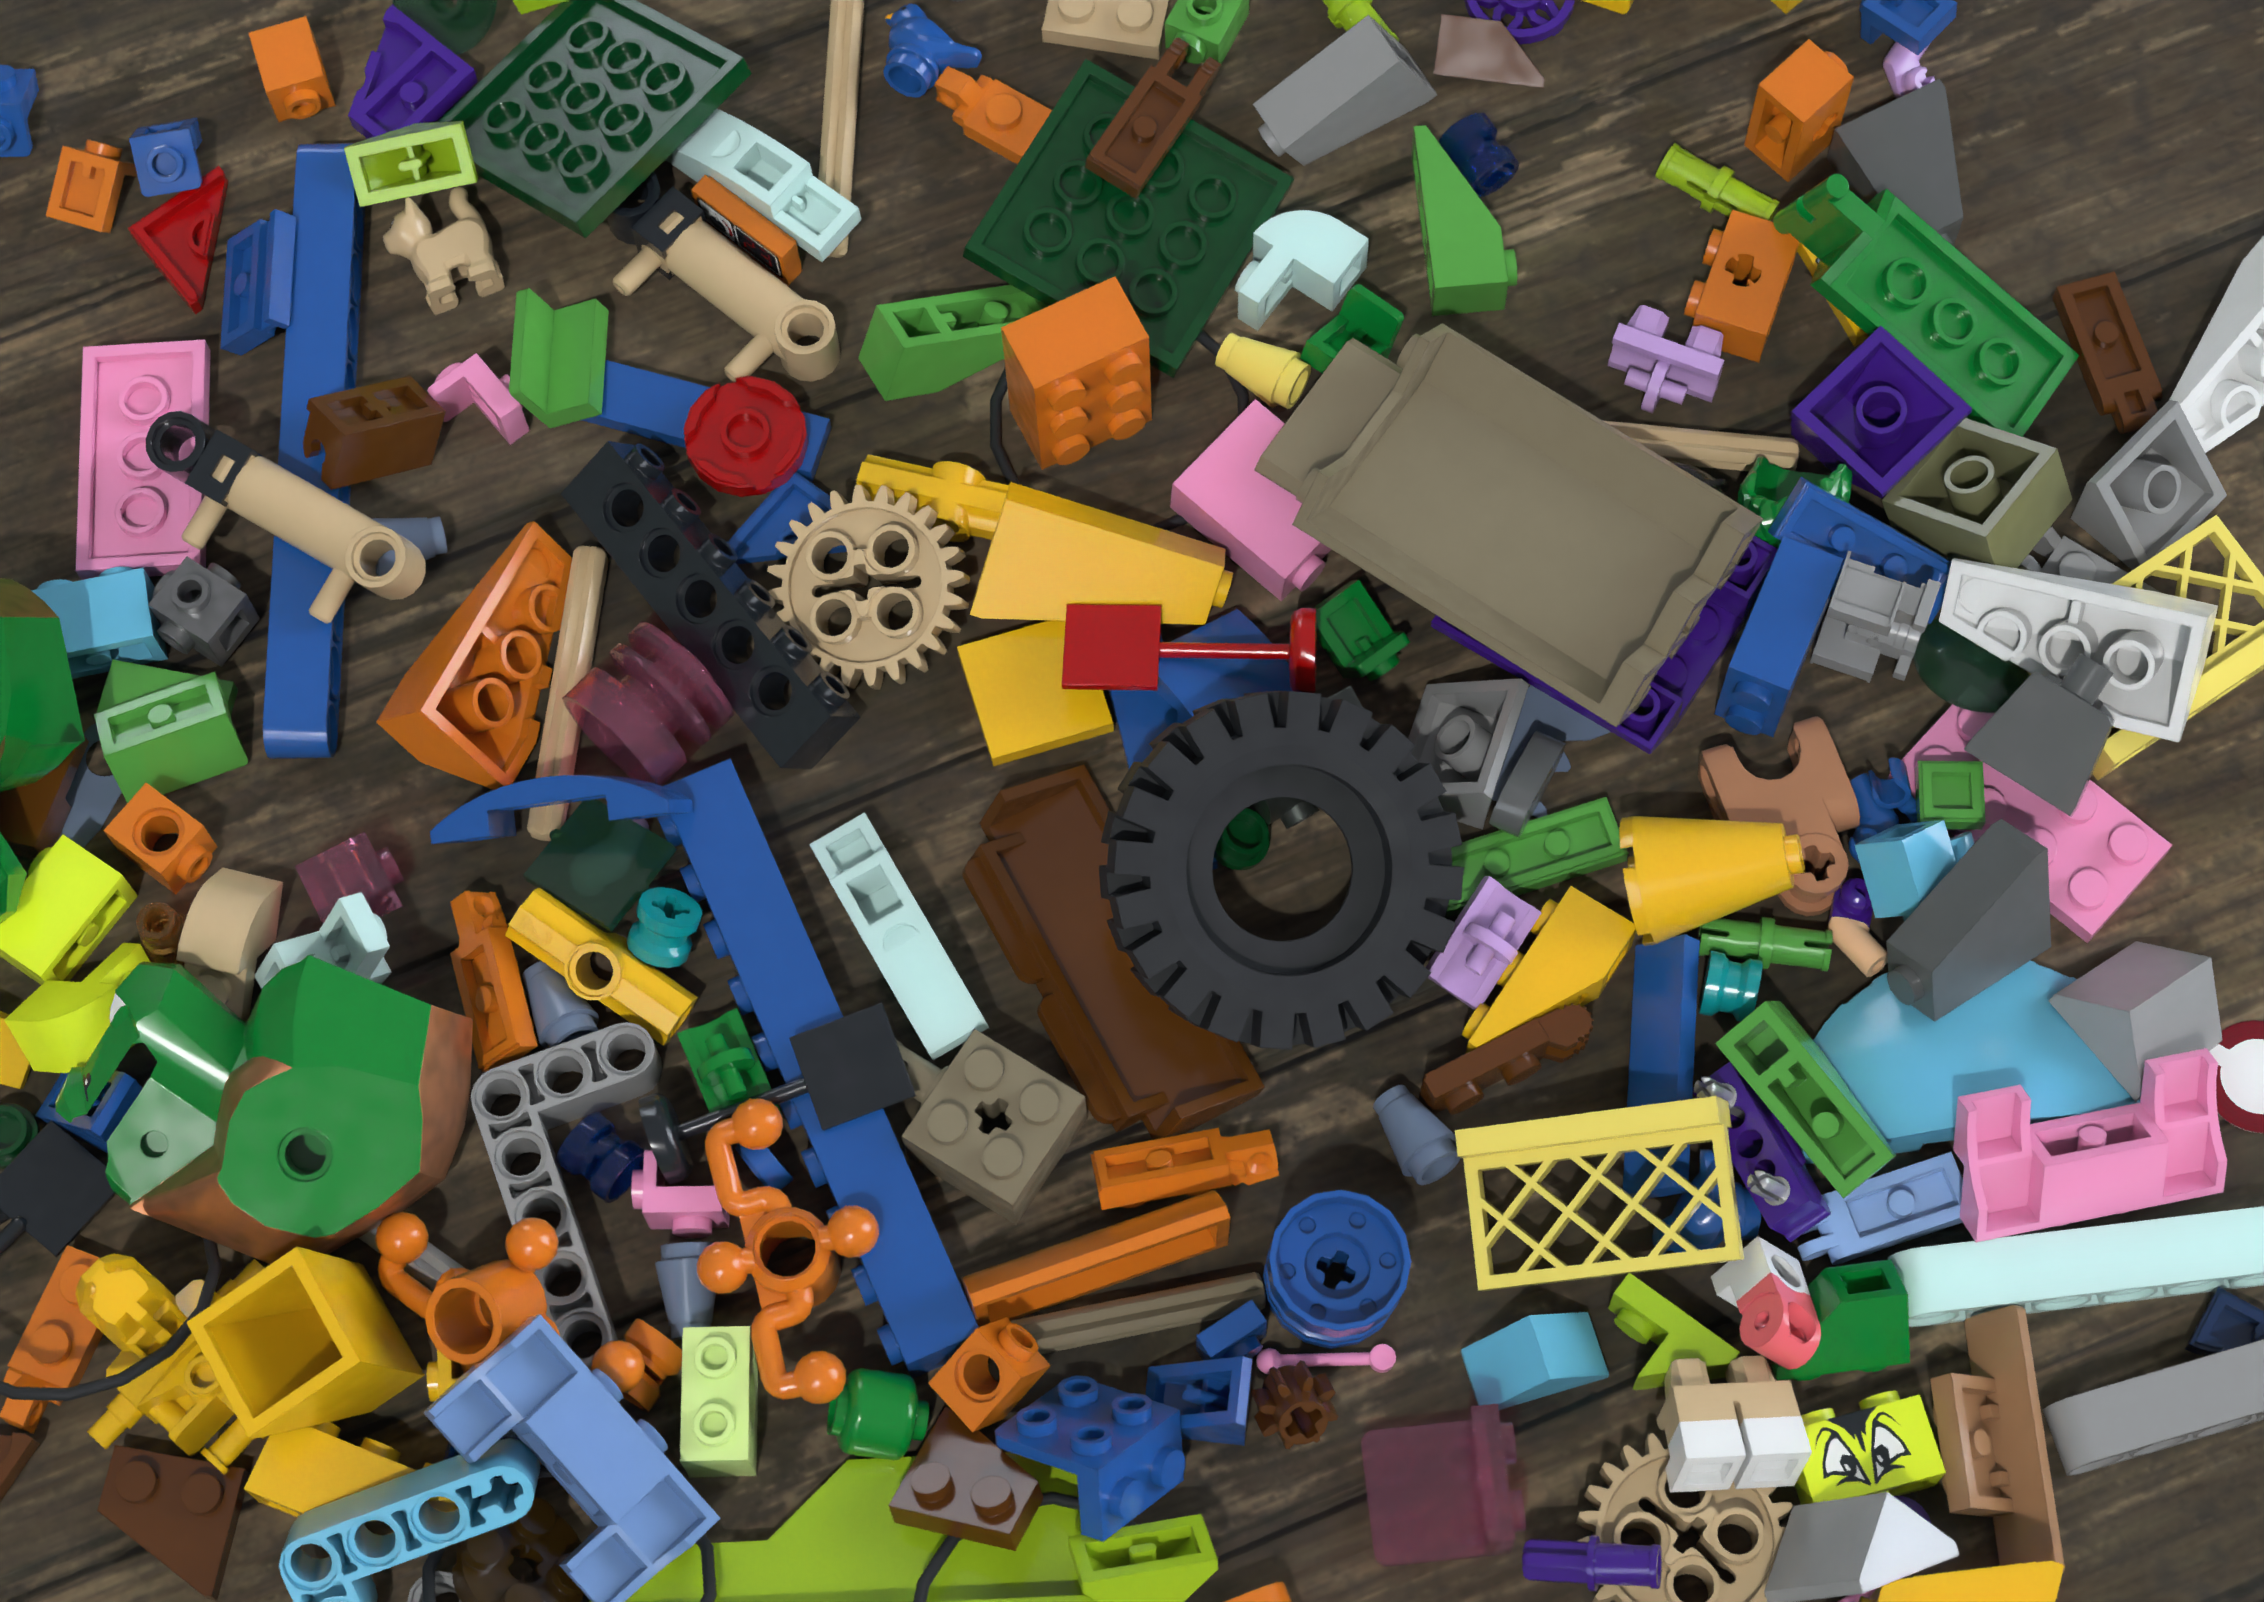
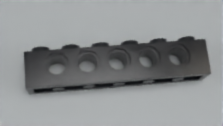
M607 441L560 494L778 766L787 769H812L861 718L847 701L850 697L849 691L837 677L820 668L810 655L812 647L805 636L794 627L786 625L772 608L775 605V601L771 594L758 582L748 579L735 563L738 556L732 546L723 538L708 530L699 518L701 510L697 503L685 492L674 488L662 473L665 469L662 460L651 449L642 444L631 445ZM641 500H642V501H643V505H644V510H643V515H642L641 519L639 520V518H638V506H639V503H640ZM679 545L680 558L677 565H675L674 551L676 546ZM715 589L717 594V603L715 609L712 612L710 606V597L713 590ZM752 634L754 639V650L751 657L749 658L747 653V641L749 636ZM789 680L792 694L790 701L786 704L784 687Z

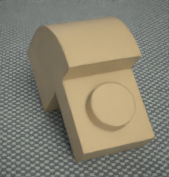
M222 867L202 885L191 904L182 929L176 960L185 962L184 968L245 1022L250 1017L257 957L276 941L283 882Z

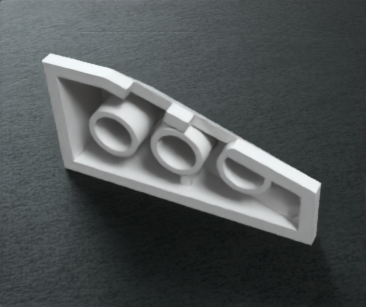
M2264 236L2241 262L2169 399L2179 402L2205 453L2258 418L2260 409L2264 405Z
M1954 558L1950 566L1939 622L2004 661L2009 660L2031 674L2037 671L2058 685L2079 653H2082L2114 673L2093 704V707L2114 719L2113 727L2179 742L2204 669L2218 605L2156 591Z

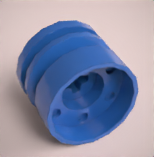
M1345 1190L1313 1194L1292 1207L1274 1232L1262 1277L1267 1304L1280 1325L1304 1343L1330 1349L1359 1344L1381 1330L1395 1310L1406 1289L1411 1266L1407 1237L1391 1211L1367 1195ZM1332 1262L1339 1263L1344 1266L1342 1277L1351 1282V1284L1346 1281H1340L1335 1290L1327 1288L1323 1285L1325 1274L1321 1270H1328Z

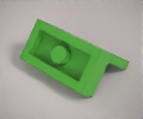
M527 288L517 291L509 382L511 396L549 428L602 415L609 310L596 298L554 310L535 292Z
M215 672L94 714L103 756L127 803L145 783H148L164 795L245 766L248 763L246 751L232 723L225 694Z

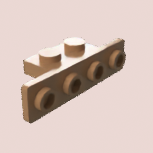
M2009 1305L1971 1316V1318H1966L1964 1326L1972 1375L1948 1373L1930 1378L1934 1402L1933 1418L1938 1430L1941 1457L1946 1471L1942 1481L1947 1494L1949 1513L1993 1517L2000 1566L2053 1561L2064 1565L2025 1308Z

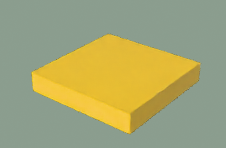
M1048 620L957 646L958 656L993 767L1114 732V723L1103 690L1062 689L1066 621Z

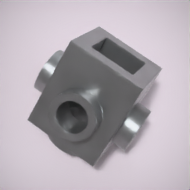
M186 557L176 570L167 572L159 580L153 592V599L148 604L161 625L157 633L164 641L183 654H188L193 648L221 667L260 618L247 594L239 590L242 586L241 583L231 573L215 563H211L206 569L189 557Z

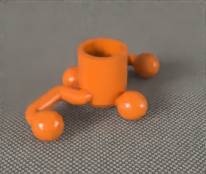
M748 1099L736 1108L731 1118L714 1124L708 1131L705 1139V1152L717 1198L724 1210L730 1215L739 1217L745 1239V1248H740L737 1244L728 1241L714 1242L707 1246L698 1258L696 1264L697 1276L700 1283L706 1289L723 1294L731 1293L740 1288L748 1274H752L762 1310L754 1317L752 1322L751 1338L760 1378L765 1390L773 1397L783 1400L802 1397L805 1401L813 1404H825L836 1399L843 1391L846 1383V1370L842 1361L832 1353L812 1351L799 1360L794 1371L787 1372L778 1330L802 1323L810 1315L813 1307L827 1300L835 1291L841 1276L840 1255L848 1258L861 1257L871 1251L879 1236V1224L875 1216L868 1209L854 1205L844 1206L832 1215L828 1225H824L811 1212L792 1207L788 1196L780 1189L762 1186L743 1191L731 1145L739 1143L741 1146L751 1150H764L777 1141L783 1128L782 1115L772 1102L764 1099ZM796 1237H806L815 1240V1255L811 1264L804 1271L794 1276L783 1277L767 1269L770 1255L780 1243Z
M397 1212L386 1217L378 1226L375 1241L381 1254L378 1264V1275L382 1286L389 1294L426 1320L427 1332L436 1349L449 1360L460 1363L463 1374L473 1365L480 1364L529 1317L541 1314L560 1336L557 1326L546 1315L545 1291L535 1275L536 1270H541L549 1265L558 1251L559 1240L555 1229L546 1220L538 1218L521 1219L513 1225L506 1235L505 1249L509 1259L492 1261L473 1270L463 1267L451 1268L440 1276L433 1292L404 1271L406 1264L417 1260L427 1248L429 1235L425 1223L415 1214ZM622 1340L609 1341L602 1345L592 1357L591 1372L595 1368L601 1370L613 1380L622 1393H627L634 1389L643 1378L645 1363L641 1352L632 1343Z

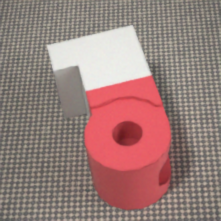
M1757 1236L1743 1248L1744 1260L1727 1262L1711 1276L1717 1296L1738 1307L1739 1312L1742 1314L1740 1338L1743 1343L1788 1370L1797 1369L1809 1361L1819 1346L1821 1338L1820 1322L1799 1260Z

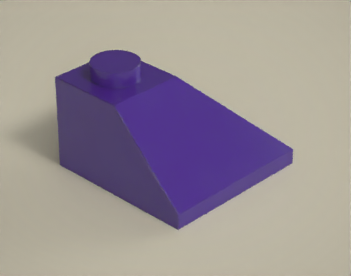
M1880 326L1791 411V435L1831 472L1835 471L1839 464H1846L1848 469L1852 471L1853 485L1883 498L1972 412V407L1888 331Z

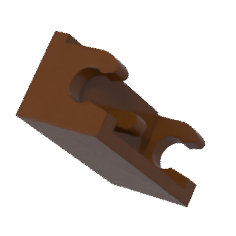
M411 376L309 398L306 409L310 414L303 439L304 455L306 458L318 456L322 443L325 449V461L322 463L321 480L330 490L432 465L446 411Z

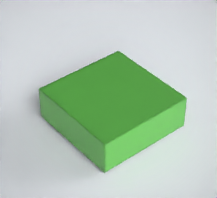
M1918 761L1915 767L1917 822L1944 820L1947 829L1982 830L1986 822L1983 762Z

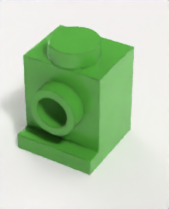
M1177 0L1165 21V48H1169L1176 37H1179L1189 44L1184 61L1191 64L1204 63L1208 57H1211L1222 64L1249 15V0Z

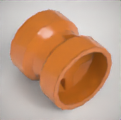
M637 1318L625 1332L624 1341L632 1343L641 1352L645 1363L644 1375L634 1389L622 1394L623 1398L645 1412H649L661 1396L659 1387L666 1377L677 1375L682 1369V1349L654 1327Z

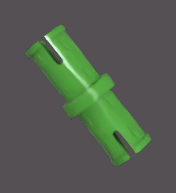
M1761 917L1759 923L1719 918L1700 926L1698 937H1701L1699 956L1710 955V951L1724 953L1727 958L1763 961V969H1768L1770 963L1828 971L1832 949L1828 948L1829 945H1832L1833 932L1832 930L1821 931L1775 925V918Z

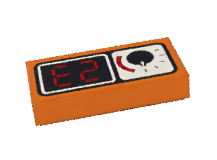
M705 175L691 189L695 204L704 210L707 224L789 286L802 272L796 240L714 178Z

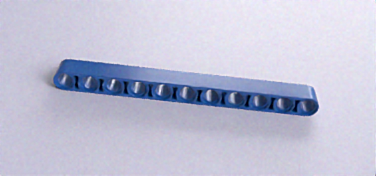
M354 143L300 144L297 149L293 216H296L290 326L286 328L278 465L350 506L351 485L330 490L321 480L322 463L325 461V449L322 443L318 456L306 458L303 450V439L310 414L306 409L309 398L356 388L365 206H359L344 147ZM275 535L273 542L263 711L265 752L269 759L333 758L337 750L345 599L331 623L326 624L310 615L309 608L331 573L332 568Z

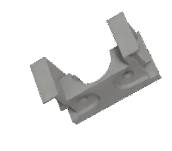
M1848 551L1809 663H1815L1870 683L1880 654L1898 659L1892 677L1904 681L1920 636L1926 629L1941 583L1928 579L1927 584L1922 583L1920 588L1906 584L1907 582L1905 581L1900 582L1874 573L1875 567L1849 559L1852 551Z

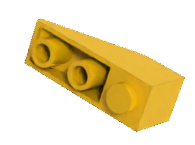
M1573 886L1569 887L1559 903L1549 899L1542 907L1541 915L1530 930V932L1537 935V938L1525 955L1517 951L1518 954L1515 959L1507 966L1499 978L1497 984L1503 987L1499 996L1491 1007L1485 1003H1480L1462 1032V1036L1469 1039L1466 1053L1557 1008L1562 1010L1564 1005L1570 1006L1573 1003V1005L1580 1004L1582 1007L1599 998L1632 947L1636 933L1634 923Z
M328 1422L270 1435L244 1490L258 1502L297 1518L311 1509L417 1470L398 1463L401 1453L381 1442L365 1437L361 1446L358 1447L337 1438L341 1428ZM425 1462L423 1468L433 1464ZM437 1496L427 1500L430 1506L438 1511L450 1512L458 1509L456 1504L446 1497Z

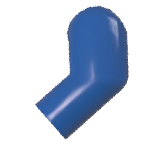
M1863 773L1850 781L1859 807L1860 825L1855 828L1853 837H1850L1848 845L1851 856L1859 864L1855 844L1899 824V818L1893 809L1881 808L1875 804L1867 773Z

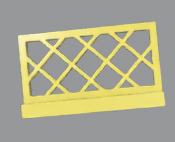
M2217 515L2112 583L2114 585L2142 589L2143 580L2149 576L2176 580L2175 596L2186 598L2188 583L2221 590L2217 618H2215L2212 630L2215 631L2212 655L2205 660L2204 669L2187 721L2264 669V620L2256 626L2228 621L2232 592L2254 596L2264 609V576ZM2208 537L2225 558L2223 576L2190 570L2193 547ZM2180 556L2179 568L2167 566V564ZM2235 572L2241 580L2234 579ZM2226 634L2239 636L2225 646ZM2112 727L2092 774L2097 781L2161 738Z
M1718 1096L1455 1130L1457 1156L1463 1158L1478 1290L1489 1291L1622 1275L1629 1272L1638 1273L1744 1260L1728 1128H1732L1729 1102ZM1712 1142L1716 1168L1701 1188L1698 1189L1671 1168V1166L1687 1145ZM1672 1147L1662 1160L1650 1151V1149ZM1637 1151L1654 1164L1656 1169L1636 1195L1632 1197L1609 1179L1606 1174L1622 1153ZM1606 1155L1597 1168L1584 1159ZM1573 1160L1591 1175L1569 1205L1541 1184L1558 1161ZM1541 1164L1533 1176H1530L1519 1167ZM1508 1168L1526 1183L1504 1213L1485 1199L1482 1171ZM1665 1174L1694 1196L1671 1227L1642 1205ZM1599 1183H1602L1628 1204L1605 1235L1577 1213ZM1717 1183L1720 1205L1708 1197ZM1535 1191L1562 1212L1540 1243L1512 1221ZM1702 1203L1722 1218L1725 1247L1699 1250L1679 1234ZM1637 1211L1665 1234L1648 1256L1633 1258L1613 1241ZM1487 1212L1498 1220L1490 1232ZM1571 1220L1599 1241L1581 1265L1568 1266L1548 1250ZM1508 1228L1534 1251L1517 1272L1494 1275L1491 1248L1505 1229ZM1673 1241L1687 1251L1664 1254ZM1607 1249L1621 1259L1598 1262ZM1542 1257L1556 1267L1533 1270Z

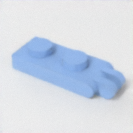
M1952 1152L1868 1179L1846 1198H1842L1837 1190L1823 1194L1822 1196L1831 1210V1215L1804 1233L1818 1230L1821 1237L1805 1242L1797 1247L1802 1261L1828 1254L1832 1265H1837L1962 1223L1960 1208L1963 1178Z

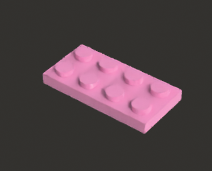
M205 340L83 347L76 572L81 580L99 577L103 571L114 567L144 568L149 577L164 576L167 572L176 570L186 557L191 558L206 568V545L204 549L199 550L183 541L181 537L205 495L159 469L151 462L146 451V436L150 426L158 417L168 412L182 411L189 413L209 425L210 349ZM195 437L187 439L181 445L179 461L189 457L193 452Z
M1972 685L1960 695L1902 759L1907 767L1911 795L1915 799V767L1918 761H1981L1965 751L1964 748L2000 707ZM1984 762L1986 822L1983 829H1947L1955 837L1961 833L1971 831L1975 843L1993 823L2003 819L2048 848L2050 914L2087 944L2172 847L2171 843L2091 780H2089L2077 810L2071 817ZM1890 772V774H1889V776H1888V779H1892V778H1893L1892 775H1891V772Z

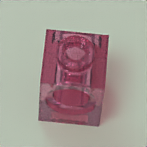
M366 832L295 865L322 923L325 922L339 898L362 892L372 913L379 917L403 906L394 885L404 881V878L389 848L386 846L376 851Z

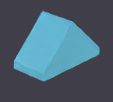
M1588 1312L1528 1315L1461 1349L1460 1352L1481 1415L1609 1377Z

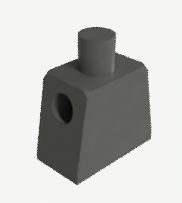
M2079 653L2059 685L2034 671L1973 736L1964 750L2072 817L2079 806L2115 722L2114 719L2093 707V704L2114 673L2082 653Z

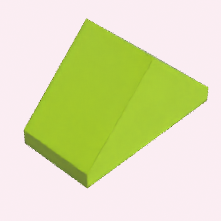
M463 121L415 123L344 147L360 207L477 183L479 181Z
M1202 1514L1122 1527L1104 1542L1082 1534L1068 1536V1548L1082 1592L1097 1602H1184L1218 1570V1559Z

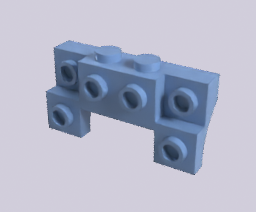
M538 1314L529 1317L480 1364L473 1365L423 1413L468 1463H473L479 1459L491 1446L512 1429L598 1526L559 1566L591 1602H625L655 1574L691 1548L720 1517L663 1454L668 1449V1446L658 1431L642 1419L635 1422L619 1404L623 1399V1394L613 1380L597 1368L591 1372L542 1315Z

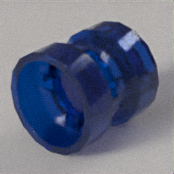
M1485 113L1472 114L1459 120L1449 127L1438 141L1453 163L1458 166L1459 171L1479 198L1487 196L1507 184L1519 169V162L1510 148L1500 145L1496 141L1498 130Z
M594 1112L584 1118L570 1132L561 1145L556 1160L571 1175L582 1174L590 1181L591 1191L605 1203H612L631 1187L633 1170L643 1169L645 1149L634 1140H623L616 1134L615 1124L602 1113Z

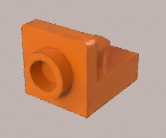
M87 139L85 149L62 146L46 216L95 231L111 233L124 176H137L135 164L120 160L122 148Z

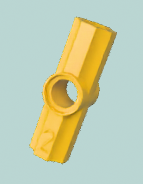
M870 454L867 455L864 462L862 461L856 480V485H862L868 490L872 501H874L880 486L883 485L893 491L894 506L905 492L917 499L915 514L927 505L938 513L932 528L947 524L955 532L950 542H964L969 539L970 535L992 540L1009 485L987 481L984 475L976 469L957 462H937L933 465V468H928Z
M540 887L533 890L508 924L509 927L505 936L564 976L569 988L577 996L586 1000L600 1001L630 1023L640 1025L648 1031L654 1040L663 1046L670 1042L675 1033L684 1024L698 999L696 995L660 970L635 957L628 949L627 938L616 933L603 932ZM592 952H599L610 960L613 967L611 981L598 978L590 966Z

